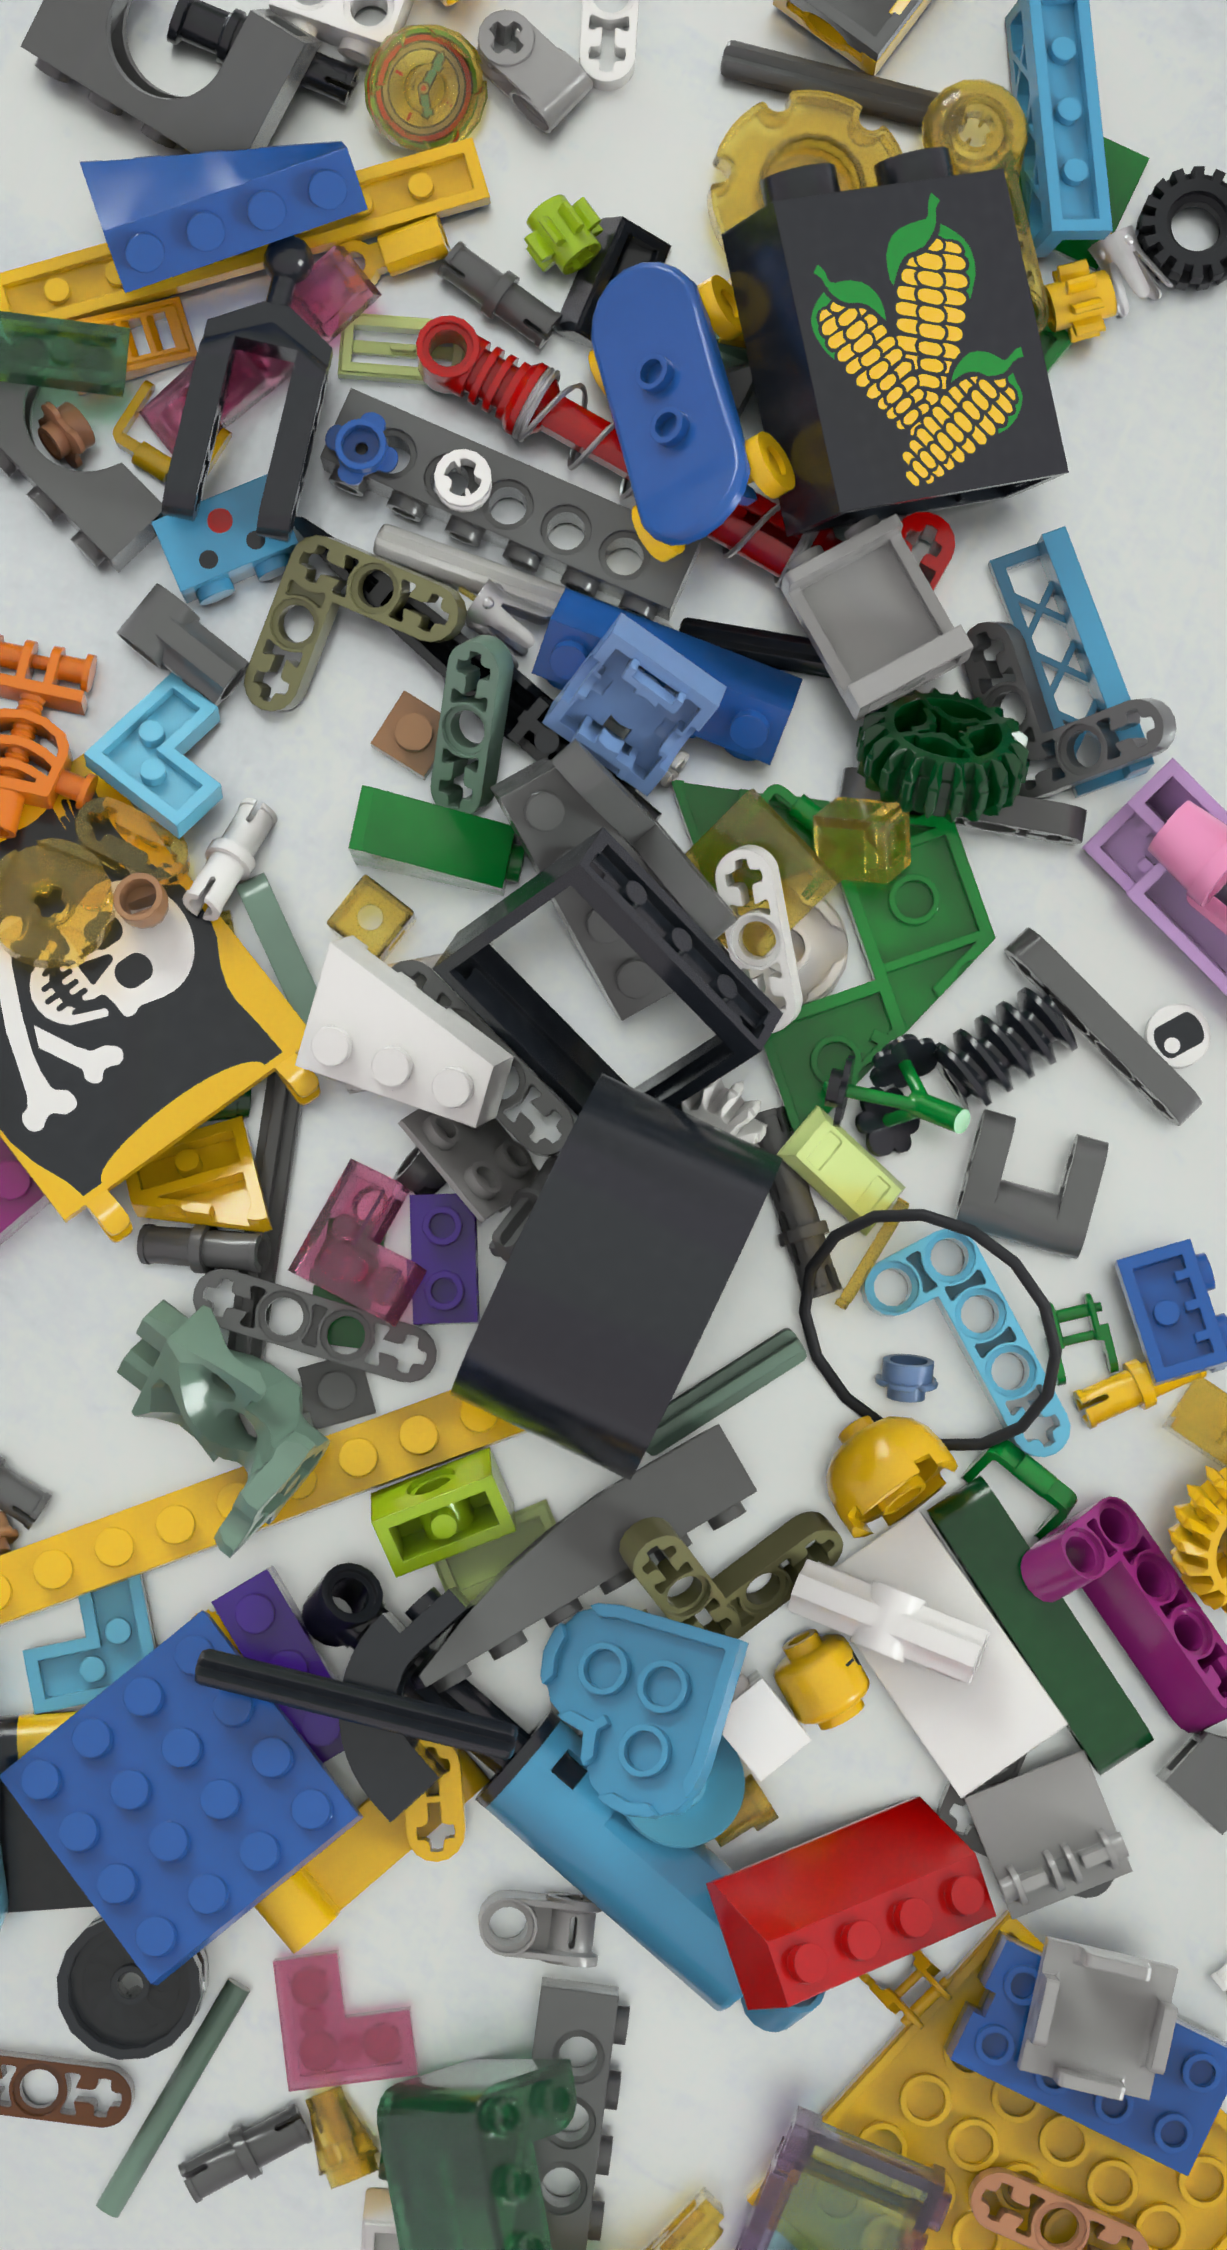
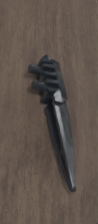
M296 516L294 527L303 538L314 535L333 537L306 518ZM326 548L322 555L318 554L340 578L346 581L354 567L359 563L354 558L353 569H343L327 560L329 549ZM377 570L367 576L363 584V594L369 604L373 607H382L393 596V582L386 573ZM411 597L408 598L404 606L406 609H414L426 614L429 617L427 628L430 630L434 624H446L447 622L424 602ZM402 609V610L398 613V615H397L398 618H400V619H402V620H403V609ZM389 627L444 678H446L448 659L452 650L459 644L469 640L460 632L448 641L428 642ZM481 654L471 658V664L480 668V679L490 675V669L481 665ZM514 667L504 737L516 743L536 761L545 756L552 760L570 743L542 723L554 700ZM476 689L466 693V696L476 695ZM607 769L658 821L662 813L639 795V790L626 781L621 780L616 774Z

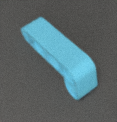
M942 1229L884 1258L866 1271L861 1280L860 1292L867 1307L880 1316L894 1317L934 1299L1002 1428L1020 1420L1025 1413L1024 1408L1015 1407L1009 1412L1006 1401L1023 1398L1033 1391L1035 1387L1041 1394L1045 1372L972 1238L948 1229ZM941 1240H951L957 1243L963 1251L964 1265L954 1276H944L937 1272L932 1265L931 1251L934 1245ZM884 1270H895L901 1273L907 1281L908 1294L905 1300L898 1306H887L880 1302L875 1295L874 1281L878 1274ZM972 1296H979L988 1300L994 1310V1321L991 1327L982 1333H975L967 1329L961 1318V1309L965 1301ZM1003 1353L1014 1354L1022 1361L1024 1366V1377L1021 1383L1010 1390L999 1387L991 1374L992 1364ZM1055 1391L1051 1401L1038 1416L1051 1417L1053 1421V1426L1046 1430V1436L1049 1441L1043 1445L1039 1439L1026 1440L1023 1433L1009 1439L1010 1442L1029 1456L1047 1457L1054 1455L1065 1446L1070 1437L1071 1425L1068 1415ZM1036 1399L1028 1400L1030 1406Z

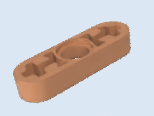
M1004 2167L987 2168L977 2174L970 2184L968 2201L976 2220L986 2229L1033 2250H1082L1089 2238L1091 2221L1100 2223L1093 2231L1098 2239L1116 2245L1120 2241L1121 2236L1128 2237L1127 2245L1130 2250H1149L1143 2235L1133 2224ZM1001 2183L1009 2184L1008 2193L1015 2202L1028 2208L1031 2194L1040 2197L1029 2212L1028 2228L1026 2231L1017 2228L1023 2222V2218L1016 2211L1001 2207L996 2216L989 2214L990 2206L987 2200L982 2197L986 2189L996 2192L1000 2188ZM1055 2208H1065L1071 2211L1077 2220V2228L1073 2237L1060 2244L1047 2241L1040 2231L1042 2218L1048 2211ZM1090 2244L1087 2247V2250H1102Z

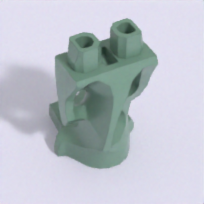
M162 1300L142 1319L136 1331V1334L142 1339L123 1358L117 1373L141 1391L131 1411L135 1417L158 1418L178 1424L199 1442L213 1462L220 1457L225 1460L238 1462L244 1466L248 1473V1480L235 1500L232 1510L214 1536L219 1550L231 1558L264 1523L270 1525L277 1517L284 1505L315 1469L325 1454L330 1440L311 1426L303 1417L302 1389L297 1383L275 1366L254 1355L228 1349L211 1308L203 1305L188 1318L166 1300ZM239 1413L243 1414L252 1424L257 1437L248 1434Z

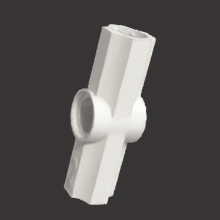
M810 1559L806 1560L797 1577L787 1608L790 1612L850 1635L849 1641L901 1662H904L905 1658L926 1666L929 1670L968 1684L971 1683L978 1669L990 1634L989 1631L927 1607V1601L875 1580H873L872 1584L850 1576L849 1573Z

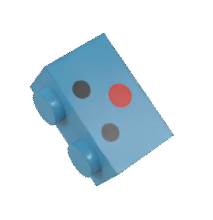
M268 474L201 501L195 521L172 516H164L152 521L154 530L186 603L198 599L200 605L212 604L232 595L235 592L233 584L255 575H257L259 581H266L284 574L290 555L298 543L294 531H292L289 543L256 535L258 515Z

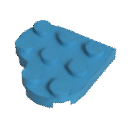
M602 1603L590 1605V1609L578 1612L566 1624L560 1623L555 1627L543 1650L540 1675L542 1684L547 1685L550 1701L559 1711L557 1715L560 1719L583 1732L581 1763L582 1766L587 1767L590 1783L600 1796L597 1797L603 1804L623 1815L631 1817L658 1819L667 1815L683 1814L692 1806L694 1799L700 1794L711 1773L749 1643L623 1605Z

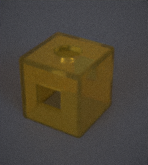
M364 874L327 920V925L331 932L340 939L354 935L369 947L367 949L369 952L385 962L417 919L410 907L371 877ZM368 905L378 907L383 914L381 925L374 930H366L358 922L359 911Z

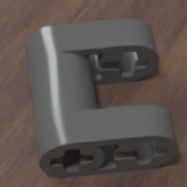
M984 1109L976 1131L954 1219L975 1225L981 1231L993 1237L1077 1259L1088 1231L1105 1167L1109 1143L1077 1134L1068 1156L1057 1195L1001 1179L1014 1133L1016 1117Z

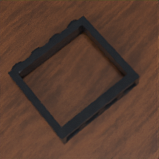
M604 827L457 932L432 968L578 1116L602 1074L626 1085L628 1084L489 944L570 885L716 1034L635 1087V1089L676 1107L760 1053L783 1015L779 1008Z

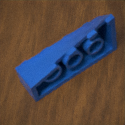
M342 141L80 162L125 293L368 210L348 148Z

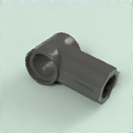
M156 583L117 631V634L149 662L158 668L164 665L189 687L194 688L218 706L231 695L242 681L249 662L200 624V617L183 601L162 585Z

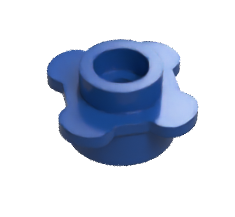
M368 412L361 419L351 420L343 426L334 425L327 431L325 443L330 450L336 453L340 464L338 477L343 483L355 486L362 482L364 476L377 471L390 473L396 468L398 453L394 448L388 446L384 435L386 423L381 415ZM361 443L366 444L368 447V451L363 455L356 452V446Z

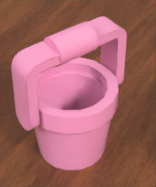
M1188 800L1175 811L1150 843L1148 851L1187 890L1186 897L1188 903L1227 935V906L1215 897L1227 883V824Z

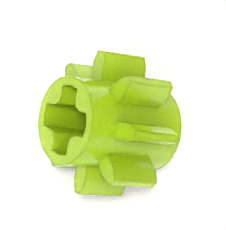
M555 195L541 203L529 215L526 224L532 233L524 238L528 244L526 250L543 272H546L556 264L564 275L572 274L585 267L599 253L601 244L596 239V236L603 232L602 227L599 225L602 220L585 197L580 198L571 205L564 195Z

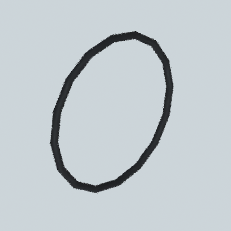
M926 1209L874 1210L831 1231L805 1267L798 1312L811 1359L841 1402L861 1417L870 1416L874 1422L883 1419L849 1393L822 1354L811 1315L816 1273L840 1240L874 1223L923 1221L969 1236L1011 1267L1039 1308L1050 1352L1042 1392L1018 1422L982 1438L941 1440L949 1451L985 1450L1024 1433L1054 1396L1062 1349L1051 1304L1021 1260L975 1225Z

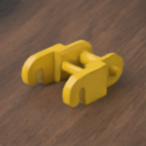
M922 1950L912 1953L915 1957L913 1966L916 1970L894 1991L890 1988L883 1989L868 1973L859 1976L886 2008L895 2015L900 2010L905 2014L900 2021L906 2027L913 2022L921 2030L924 2025L919 2017L941 1996L948 2001L953 1998L946 1990L951 1983L945 1977L940 1981L935 1978L940 1969ZM924 1977L932 1986L914 2004L908 2007L901 1997Z

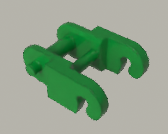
M1090 1293L1085 1294L1084 1304L1055 1310L1054 1305L1050 1302L1061 1349H1064L1065 1346L1089 1340L1100 1341L1103 1352L1108 1359L1106 1362L1109 1372H1118V1360L1109 1324H1099L1097 1312L1103 1311L1101 1302L1094 1303ZM1088 1317L1090 1331L1065 1337L1062 1336L1060 1323ZM1044 1338V1339H1045V1343H1046V1347H1047V1351H1048V1355H1049L1050 1352H1049L1047 1340H1046V1338ZM1062 1359L1060 1360L1056 1381L1058 1386L1066 1384Z

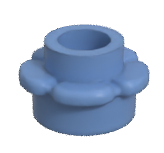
M887 1355L883 1357L882 1374L875 1376V1382L879 1386L887 1387V1398L899 1402H922L925 1400V1392L933 1391L938 1387V1382L933 1377L934 1361L919 1355Z

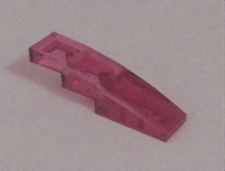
M333 246L314 264L307 279L296 285L291 309L327 343H330L382 294L344 246ZM237 350L218 433L222 428L228 427L292 375L294 363ZM195 360L139 412L171 454H173Z

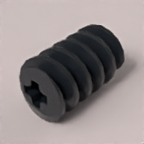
M1026 987L1018 991L1017 1001L1020 1011L1005 1001L995 1006L999 1025L984 1015L977 1017L974 1020L977 1039L961 1028L954 1032L953 1042L956 1053L940 1042L936 1044V1050L934 1051L937 1060L936 1067L952 1093L965 1109L969 1110L967 1098L971 1095L986 1107L992 1103L988 1084L992 1081L1006 1092L1012 1091L1013 1085L1009 1071L1013 1068H1016L1029 1079L1035 1076L1031 1056L1037 1054L1048 1064H1054L1056 1057L1052 1043L1056 1040L1071 1051L1078 1048L1075 1036L1054 1001L1043 989L1040 988L1041 997Z

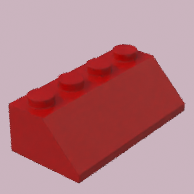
M920 1796L912 1797L706 1883L748 2010L789 2008L997 1916L976 1853L939 1818Z

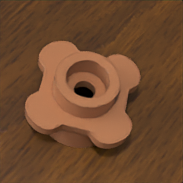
M50 402L41 405L44 416L38 420L40 427L37 430L42 444L55 459L61 460L65 458L71 467L79 468L83 464L80 454L95 444V436L91 426L83 414L69 402H64L57 408Z

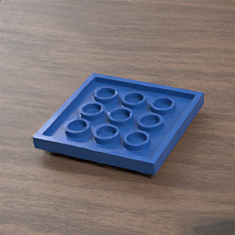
M203 1610L0 1774L2 1782L152 1985H159L363 1818V1815L278 1704L199 1685L195 1682V1668L199 1655L203 1650L214 1649L241 1656L210 1614Z

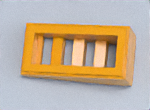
M179 296L86 317L55 327L72 382L79 396L195 360L197 355ZM167 318L176 347L163 350L155 321ZM142 325L151 353L139 356L131 329ZM116 333L119 335L126 359L118 361L113 360L106 336ZM94 341L101 365L89 367L82 344Z

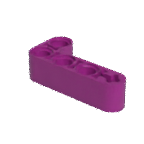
M1106 1497L1063 1521L1057 1528L1050 1531L1026 1551L1022 1557L1020 1568L1022 1578L1032 1594L1044 1602H1055L1082 1587L1165 1710L1181 1729L1188 1733L1197 1734L1227 1719V1645L1127 1502L1118 1497Z

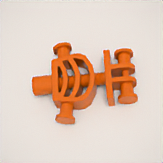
M0 634V667L17 670L15 676L0 673V697L18 701L16 709H0V732L10 730V735L0 734V838L10 839L16 837L24 804L52 809L58 795L76 801L75 807L81 811H85L90 804L97 787L98 776L89 773L85 778L70 772L73 758L66 734L49 719L42 716L43 707L85 716L88 704L84 692H90L93 685L97 666L96 655L88 654L86 659L67 656L64 647L54 646L50 657L38 655L37 641L27 639L24 646L4 642V635ZM34 669L46 671L43 682L32 680ZM60 681L80 684L81 690L59 686ZM35 735L43 737L58 749L57 756L34 741L36 739ZM30 761L47 770L49 772L48 776L28 763Z

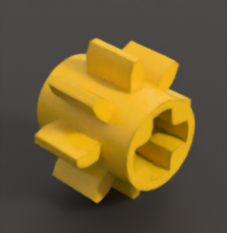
M1086 258L1057 266V270L1052 271L1054 283L1041 287V302L1049 328L1052 332L1068 329L1071 343L1100 336V332L1106 330L1103 319L1115 316L1117 311L1115 292L1108 273L1105 270L1090 273Z

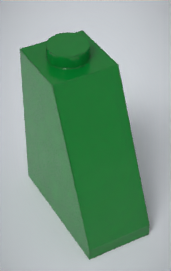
M362 785L348 847L356 865L504 896L507 881L519 883L525 858V851L521 844H516L517 837L509 824Z

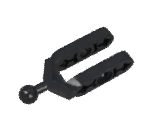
M294 235L270 243L264 253L263 265L267 274L271 277L266 301L207 319L204 335L196 355L166 479L162 501L163 515L189 521H195L230 384L236 351L240 350L294 363L256 528L257 536L287 543L290 541L333 357L332 347L291 309L296 285L307 279L314 266V256L311 248L304 240Z

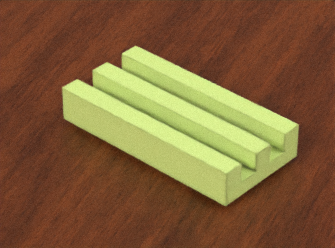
M342 312L338 378L427 385L423 382L418 367L352 362V354L417 359V347L415 344L354 340V330L419 335L420 330L432 319ZM453 344V347H436L431 357L434 361L452 362V366L460 363L466 354L460 346Z

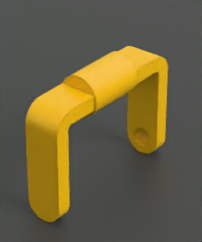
M145 380L114 426L113 437L120 449L133 456L131 463L165 483L171 457L147 442L143 441L140 443L127 435L155 389L153 383ZM222 428L216 437L208 474L232 437V432L225 428Z

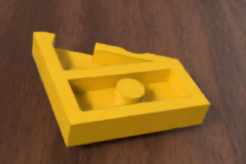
M242 1116L195 1129L126 1179L131 1205L137 1217L263 1233L273 1230L248 1130Z

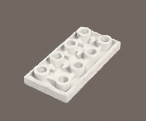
M920 1510L909 1515L835 1567L869 1584H872L873 1580L925 1600L927 1601L926 1606L990 1632L985 1651L970 1684L929 1670L926 1666L905 1658L904 1662H901L854 1643L961 1799L1069 1725Z

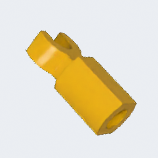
M433 215L377 235L378 241L369 245L359 240H350L342 243L335 249L337 256L342 262L356 257L365 259L363 272L345 280L347 287L352 292L357 293L372 289L378 283L381 275L389 272L391 277L444 259L451 251L444 227L438 215Z

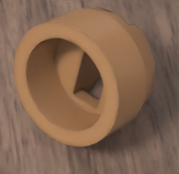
M131 874L125 877L114 891L113 904L115 910L131 926L140 929L153 928L164 920L169 910L168 895L165 888L150 874ZM145 907H149L137 913H131V910H139Z

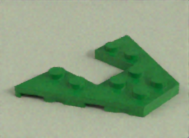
M683 780L671 782V788L700 871L716 892L715 873L717 866L725 855L738 847L757 845L770 852L778 864L781 880L824 866L838 848L824 836L820 835L817 837L788 814L790 810L774 797L740 840L735 842L729 837L762 793L747 789L734 790L684 783ZM811 799L834 817L830 823L844 833L849 840V849L834 870L873 981L802 1005L797 1018L784 1029L772 1033L763 1047L792 1133L797 1130L816 1105L821 1107L827 1114L834 1108L825 1106L826 1092L822 1088L823 1083L829 1080L832 1068L844 1070L845 1062L849 1055L856 1056L852 1085H856L873 1068V1056L881 1051L890 1041L904 1035L995 940L994 931L955 821L950 823L945 817L932 815L929 819H926L925 814L919 816L900 813L897 810L876 807L869 809L834 804L826 800ZM742 859V867L733 872V879L735 883L744 882L749 892L752 891L753 884L762 880V873L760 869H750L747 865V859Z

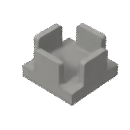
M1046 1936L1017 2067L1022 2071L1053 2078L1058 2086L1119 2101H1123L1124 2095L1150 2100L1155 2073L1161 2075L1165 2073L1177 2020L1178 2008L1172 2003V1996L1178 1969L1173 1965Z

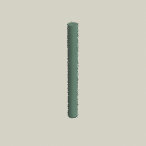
M231 1978L227 1979L99 2198L96 2206L104 2213L115 2218L120 2216L249 1995L250 1990L243 1984Z

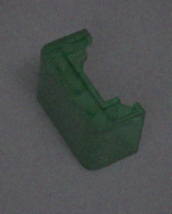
M471 2059L396 2083L385 2091L380 2098L377 2108V2127L400 2250H552L533 2142L559 2133L567 2128L574 2117L577 2098L570 2059Z

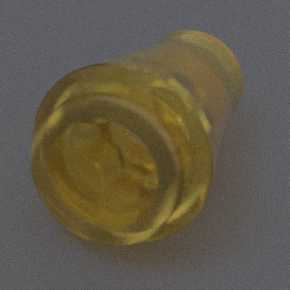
M342 2086L305 2100L310 2113L319 2177L326 2175L331 2190L380 2170L374 2156L380 2151L347 2101Z

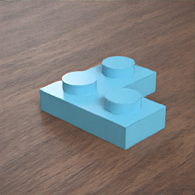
M172 672L84 753L86 767L180 839L223 798L221 784L184 756L186 752L220 722L219 708L194 688L189 687Z
M142 1574L78 1597L86 1637L23 1650L34 1714L88 1704L156 1648Z

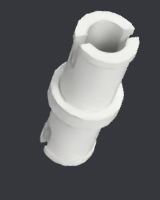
M243 799L237 813L222 837L211 841L205 851V858L207 860L205 865L182 898L183 904L191 913L198 916L206 903L208 908L203 915V919L207 921L218 920L224 905L238 882L249 878L256 866L255 854L269 831L274 828L278 821L277 815L267 804L262 803L257 814L254 816L252 811L257 805V799Z

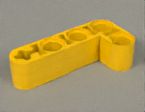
M434 1747L426 1748L444 1770L450 1769L449 1759L438 1758L436 1748ZM457 1748L462 1765L465 1804L490 1779L465 1750ZM438 1781L428 1789V1794L439 1793ZM370 1798L366 1799L357 1807L363 1815L359 1822L254 1906L293 1954L314 1939L339 1915L345 1906L412 1850L406 1836L405 1812L392 1822H389ZM440 1802L429 1803V1821L427 1825L418 1827L419 1837H427L443 1823L441 1820Z

